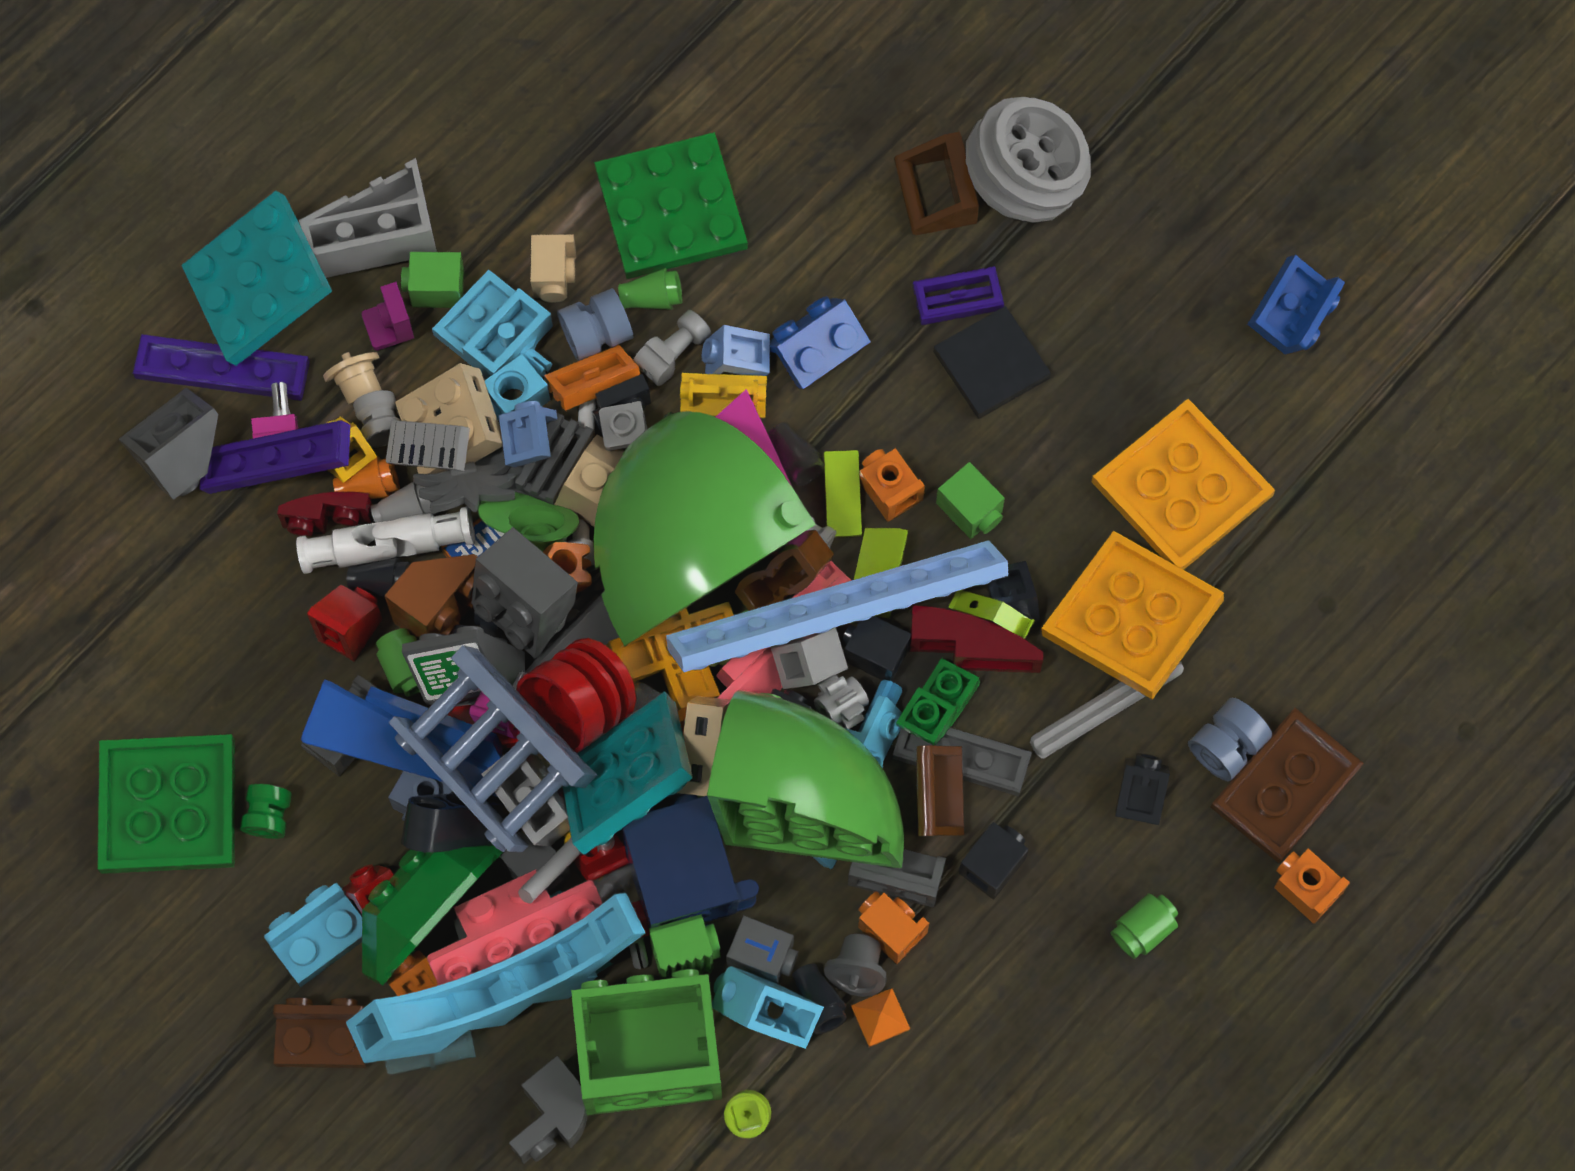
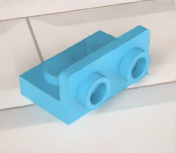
M338 883L333 884L329 888L327 885H323L314 890L306 898L305 902L307 904L294 914L286 912L276 918L268 927L270 931L264 935L271 949L300 987L362 942V917L346 897Z

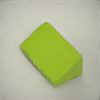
M865 528L854 580L900 567L907 542L908 530L900 528ZM891 611L875 616L890 619Z

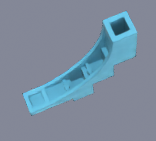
M627 893L614 894L580 921L513 957L439 986L405 995L375 999L350 1018L346 1024L364 1063L438 1053L468 1030L507 1024L533 1003L569 999L572 996L571 990L581 989L582 983L593 981L598 977L595 972L597 969L644 935L645 931Z

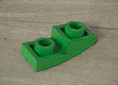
M941 658L924 687L917 688L897 720L896 725L918 738L936 745L972 698L980 685L979 677Z

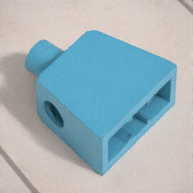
M733 966L728 967L725 973H722L714 983L713 1009L746 1028L806 1049L824 1008L823 1006L770 980ZM770 1002L782 1008L784 1006L783 1013L777 1019H773L768 1015Z

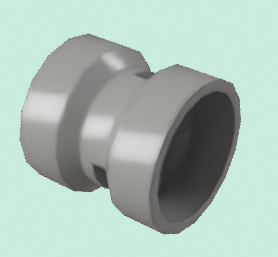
M388 390L364 394L353 403L356 417L364 425L360 432L369 445L374 448L387 446L391 420L401 421L400 418L395 416L397 409L395 395Z

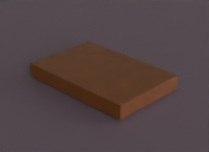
M1294 708L1272 733L1271 739L1253 755L1215 799L1210 808L1277 863H1280L1361 769L1364 763L1299 710Z

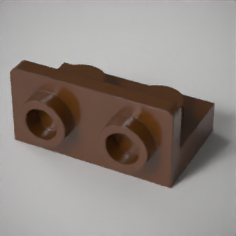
M287 998L285 1005L275 1004L273 1015L276 1018L273 1064L276 1067L366 1068V1063L363 1062L346 1024L364 1006H358L357 1000L347 998L332 999L331 1005H313V1000L307 998Z

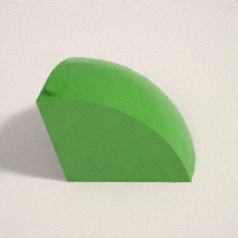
M686 411L677 412L663 418L644 431L626 448L622 454L623 456L620 458L614 471L609 474L604 485L595 517L593 538L595 568H600L605 589L601 594L604 605L624 646L631 643L816 525L796 492L772 459L744 433L714 416Z
M737 690L728 705L722 723L707 792L708 800L725 845L902 868L904 828L901 810L885 771L862 742L838 723L810 708L784 700L780 696L770 693Z

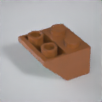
M470 554L412 562L385 594L393 622L400 628L408 629L410 635L416 636L418 641L420 636L424 634H453L454 625H461L459 622L469 610L475 612L471 602L475 561L478 556Z

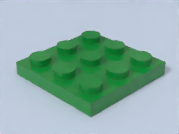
M715 132L594 162L626 280L651 274L663 268L671 269L748 249V242Z
M232 734L99 741L98 871L101 874L235 867V739Z

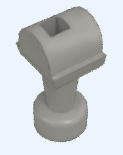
M687 310L678 319V331L665 341H662L658 336L651 338L633 359L639 366V370L657 386H661L671 379L675 370V360L691 342L701 344L711 335V330L707 323L692 310Z

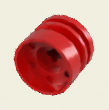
M591 638L575 640L565 649L556 653L551 660L544 661L525 674L518 681L516 688L525 700L576 753H579L593 743L602 733H607L615 725L634 712L637 700L634 682L627 667L614 651L602 642Z

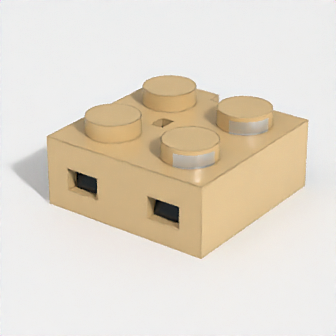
M459 363L395 402L401 421L456 425L470 428L465 463H475L503 446L501 429L480 368ZM417 467L418 474H435L447 471L446 469Z
M696 696L687 703L683 737L693 778L677 793L707 796L718 738L731 700Z

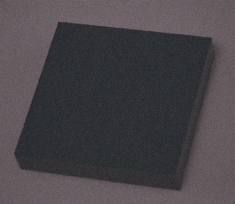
M1006 306L935 345L933 350L978 419L1047 381L1051 376V372Z

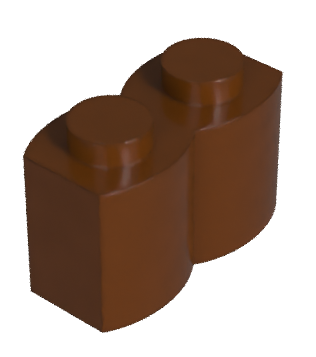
M816 530L805 531L787 543L780 552H774L761 560L738 584L735 593L749 611L781 602L788 595L796 594L807 588L830 563L834 553Z

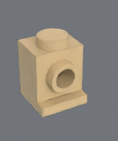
M531 235V287L533 298H541L543 301L551 303L561 302L567 298V283H575L576 248L574 235Z

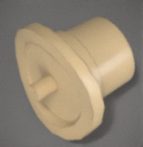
M347 352L341 355L343 361L331 367L323 375L325 382L334 379L336 385H339L348 405L353 404L357 398L364 394L382 390L372 361L380 358L377 352L353 357Z

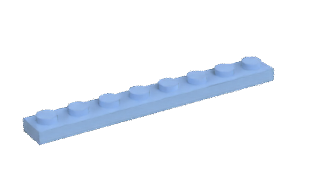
M989 540L666 635L667 649L683 672L704 669L710 664L730 658L744 657L751 652L767 647L784 645L791 640L814 633H824L834 627L854 621H865L881 613L895 609H905L912 604L935 597H945L952 592L975 585L988 584L992 580L1008 576V561Z

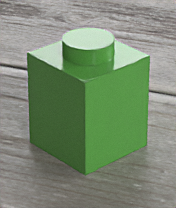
M410 252L409 267H402L401 288L402 292L409 293L412 307L452 308L463 297L464 265L461 252Z
M969 462L938 488L936 504L972 539L980 531L984 534L989 533L1000 523L1003 518L1001 513L1005 498Z

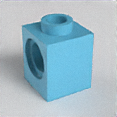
M522 354L485 380L497 420H499V415L515 411L514 406L518 403L537 401L540 402L542 407L550 401L547 383ZM510 389H518L523 392L515 400H507L502 397Z

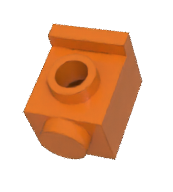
M896 448L887 454L883 449L876 450L863 460L862 465L864 468L860 470L859 475L860 484L887 522L923 501L925 485L921 479H917ZM893 472L897 478L893 481H887L883 477Z
M1308 848L1301 857L1293 851L1276 870L1281 875V878L1274 888L1315 924L1344 893L1350 882L1345 877L1341 878ZM1308 872L1318 881V884L1314 886L1306 884L1303 880V874Z
M875 891L858 910L862 913L859 917L858 928L865 935L876 939L881 944V950L896 964L928 933L929 922L922 917L916 923L913 920L916 916L913 910L898 897L892 900L885 893L881 895Z

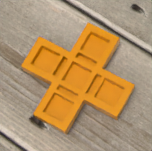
M729 601L689 614L687 608L626 646H624L620 638L608 641L606 646L621 659L627 667L633 682L661 673L670 697L676 702L678 711L687 707V703L696 696L718 698L720 693L709 665L700 670H690L687 672L681 670L667 649L666 635L727 618L734 614Z

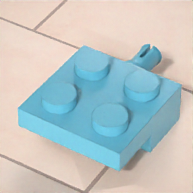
M489 269L432 328L433 335L468 364L480 368L482 375L486 378L492 376L520 354L527 359L541 377L546 375L545 370L549 372L552 367L551 362L535 351L537 343L553 327L551 313L520 288L515 291Z

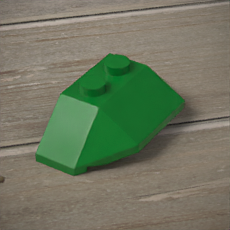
M493 844L462 847L444 852L409 850L399 862L401 868L389 881H382L372 890L368 897L370 902L362 909V973L368 979L383 986L395 970L503 852Z

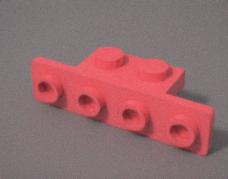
M535 869L453 907L467 937L427 956L428 963L438 985L460 979L500 963L580 921L602 904L594 882L588 880L550 898L545 889L529 904L520 898L518 891L537 872Z

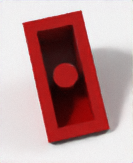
M343 585L338 586L314 604L307 613L317 640L354 662L382 621L379 607L376 605L378 601L374 596L359 587L352 591Z

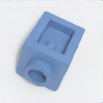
M723 325L707 338L703 344L701 356L702 361L706 363L705 374L729 372L739 375L767 376L770 373V334Z
M527 401L516 404L514 406L515 411L499 415L505 465L518 467L551 457L546 423L557 420L556 410L541 407L540 402Z

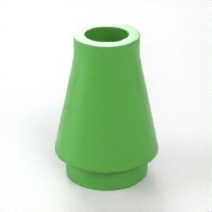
M663 268L628 283L618 285L619 299L624 309L672 310L673 305L682 304L681 283L676 270L667 272V269Z

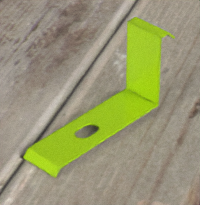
M963 590L956 591L949 605V608L993 621L1024 639L1034 623V619H1029L1002 601ZM973 601L978 602L976 608H970V604Z

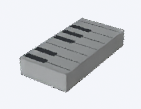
M391 420L386 463L464 471L470 428L456 425Z

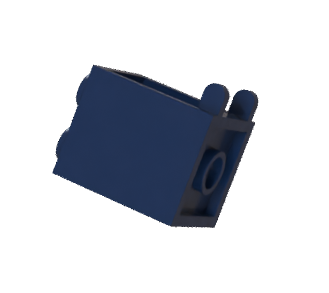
M680 795L671 800L672 806L654 810V807H651L644 817L633 820L621 829V839L625 846L629 867L639 901L646 916L648 929L702 914L705 923L750 909L755 905L759 886L752 879L734 883L717 822L707 796L698 798L697 795Z

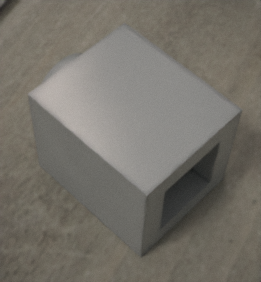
M836 627L824 633H814L791 640L784 645L770 647L783 689L815 685L848 669Z

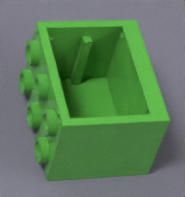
M687 969L673 972L671 979L654 980L653 975H636L627 978V984L608 986V981L593 980L582 983L581 989L571 990L582 1100L587 1115L722 1099L708 974L699 975L698 970Z

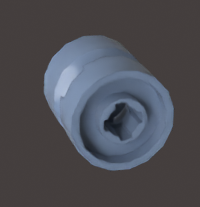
M613 288L590 297L589 305L585 306L581 302H577L557 311L562 330L577 361L599 353L604 343L614 347L634 338L627 314Z
M1233 697L1229 698L1213 715L1214 725L1208 723L1203 725L1188 741V746L1196 759L1212 774L1227 782L1231 781L1247 764L1246 754L1255 755L1272 737V732L1264 719L1249 705Z

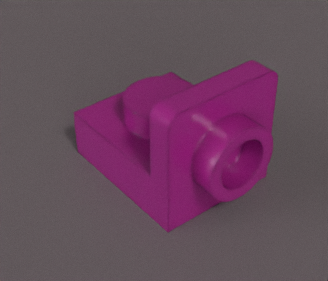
M397 282L381 286L380 289L384 302L377 304L376 307L362 311L361 314L372 347L376 351L414 339L410 320Z

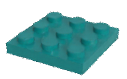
M274 191L181 265L226 361L235 366L332 292L286 196L278 191Z
M666 692L660 694L578 753L581 759L597 776L586 788L572 787L570 784L567 787L563 786L573 845L585 855L596 846L607 843L617 831L633 820L644 817L651 807L668 795L679 792L693 778L676 702Z

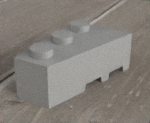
M416 158L405 163L403 170L383 180L382 177H379L369 182L370 187L350 198H347L345 195L299 220L300 226L326 278L407 261L410 259V252H437Z

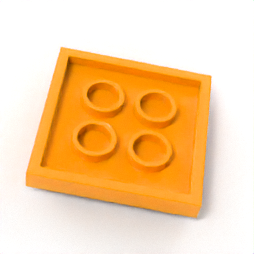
M1189 399L1185 400L1093 475L1091 481L1163 559L1183 570L1273 497L1275 489Z
M1113 531L1041 628L1042 636L1153 700L1223 603L1224 592Z

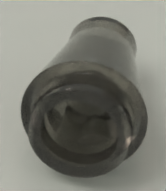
M782 422L769 431L768 436L789 481H794L798 486H804L813 482L821 475L825 467L822 462V454L795 432L787 422Z

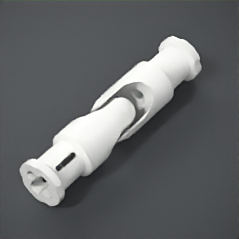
M463 507L460 509V512L434 516L433 513L398 518L392 521L335 529L332 535L309 539L306 536L297 537L296 545L303 574L311 573L313 568L336 564L340 568L395 557L439 551L440 546L465 542L467 545L475 543V531L469 507ZM375 539L376 546H367Z

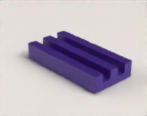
M995 266L913 281L912 288L916 296L917 310H919L921 325L996 312L1004 307ZM987 281L990 283V286L969 290H956L947 294L925 298V293ZM991 296H993V298H988V299H983V300H978V301H972V302H967V303L956 304V305L945 306V307H940V308H935V309H929V310H928V308H932V307L943 306V305L954 304V303H959V302L970 301V300H975V299H980V298H986V297H991Z

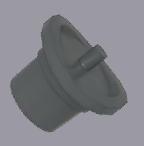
M850 934L846 936L840 955L836 959L828 960L825 964V976L838 989L850 995L865 997L881 992L887 980L886 972L878 965L881 944L876 939L863 934Z

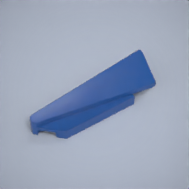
M324 679L301 736L303 743L442 781L417 753L413 756L395 740L398 732L388 723L394 716L409 718L415 723L428 709L427 707L372 686L364 700L333 682ZM447 715L426 737L444 755L467 732L472 724ZM491 732L456 768L473 787L483 778L481 774L503 756V745L497 734Z

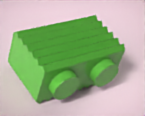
M702 914L649 929L651 947L661 980L671 979L673 972L687 969L698 970L699 975H703L704 971L711 974L714 968L713 960L721 958L720 945L714 924L705 925Z

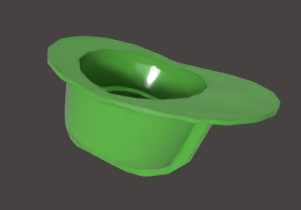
M515 492L514 500L498 502L481 501L478 508L479 517L486 525L504 534L514 527L542 552L554 542H567L568 536L574 533L580 524L578 515L571 509L552 505Z

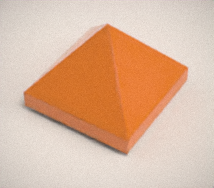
M892 988L851 1005L868 1047H872L910 1030Z

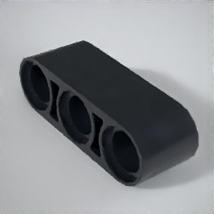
M455 793L414 796L408 799L401 836V844L404 847L419 852H444L462 847L492 843L484 834L488 829ZM491 795L486 800L503 819L510 814L498 797Z

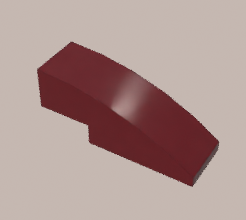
M912 606L910 652L954 653L953 664L964 670L1041 672L1043 651L1013 632L970 614L937 607Z

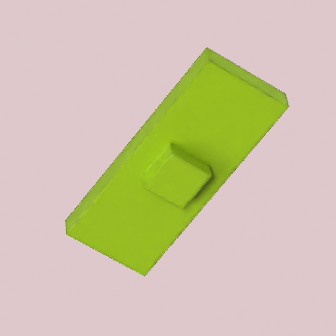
M858 450L824 451L827 526L836 530L835 537L862 536Z

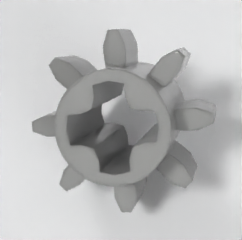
M834 675L818 684L821 692L818 693L819 697L814 699V706L818 713L844 726L846 729H850L865 720L861 712L865 710L864 707L869 704V700L865 690L854 677H849L845 680L843 676L838 678L837 675Z

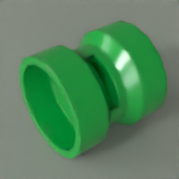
M249 785L246 794L249 808L248 813L242 816L240 830L248 835L260 838H283L286 830V822L283 819L284 810L290 807L292 793L287 789L273 785Z

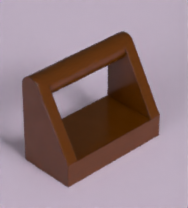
M960 131L944 134L894 157L913 235H922L977 224L979 204L966 165V153ZM944 160L955 205L925 217L913 166Z
M916 746L918 836H965L962 746Z

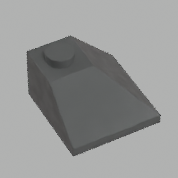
M185 388L119 438V440L156 485L174 500L178 496H184L193 491L198 486L199 480L208 474L218 413L212 406L188 388Z

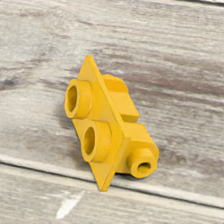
M682 373L680 412H700L716 417L747 389L759 417L765 418L767 376Z

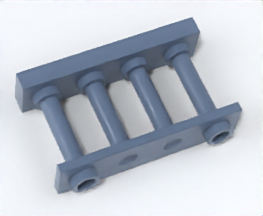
M462 645L451 657L460 668L456 673L458 678L415 723L409 718L394 716L388 723L398 732L395 736L398 744L413 756L417 753L488 829L484 833L486 838L502 852L506 849L509 852H523L528 845L516 832L561 786L567 787L570 784L572 787L586 788L597 774L477 648ZM480 689L490 699L486 704L488 710L443 755L426 736L471 690L477 691ZM501 721L504 723L510 721L520 731L517 735L519 741L473 787L456 768ZM540 752L551 764L547 768L549 773L503 819L486 800L531 754L537 755Z

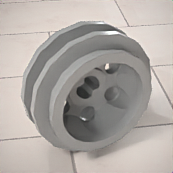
M1028 97L1003 99L986 111L983 118L974 125L966 140V165L975 190L990 207L1010 218L1032 223L1053 220L1068 210L1072 203L1083 194L1091 178V156L1081 128L1068 113L1051 102Z

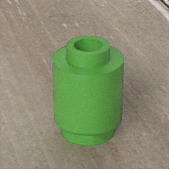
M401 628L385 634L376 642L379 650L376 656L393 692L397 694L404 693L405 696L410 697L419 694L420 690L402 654V644L418 640L416 636L410 635L408 629Z
M1148 893L1116 921L1117 927L1111 931V935L1119 947L1131 958L1135 959L1140 954L1147 955L1178 928L1175 920L1178 911L1165 896L1160 894L1156 898Z

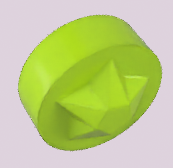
M743 1090L736 1093L729 1100L724 1110V1120L728 1129L741 1138H753L760 1135L771 1119V1107L768 1100L761 1093L754 1090Z

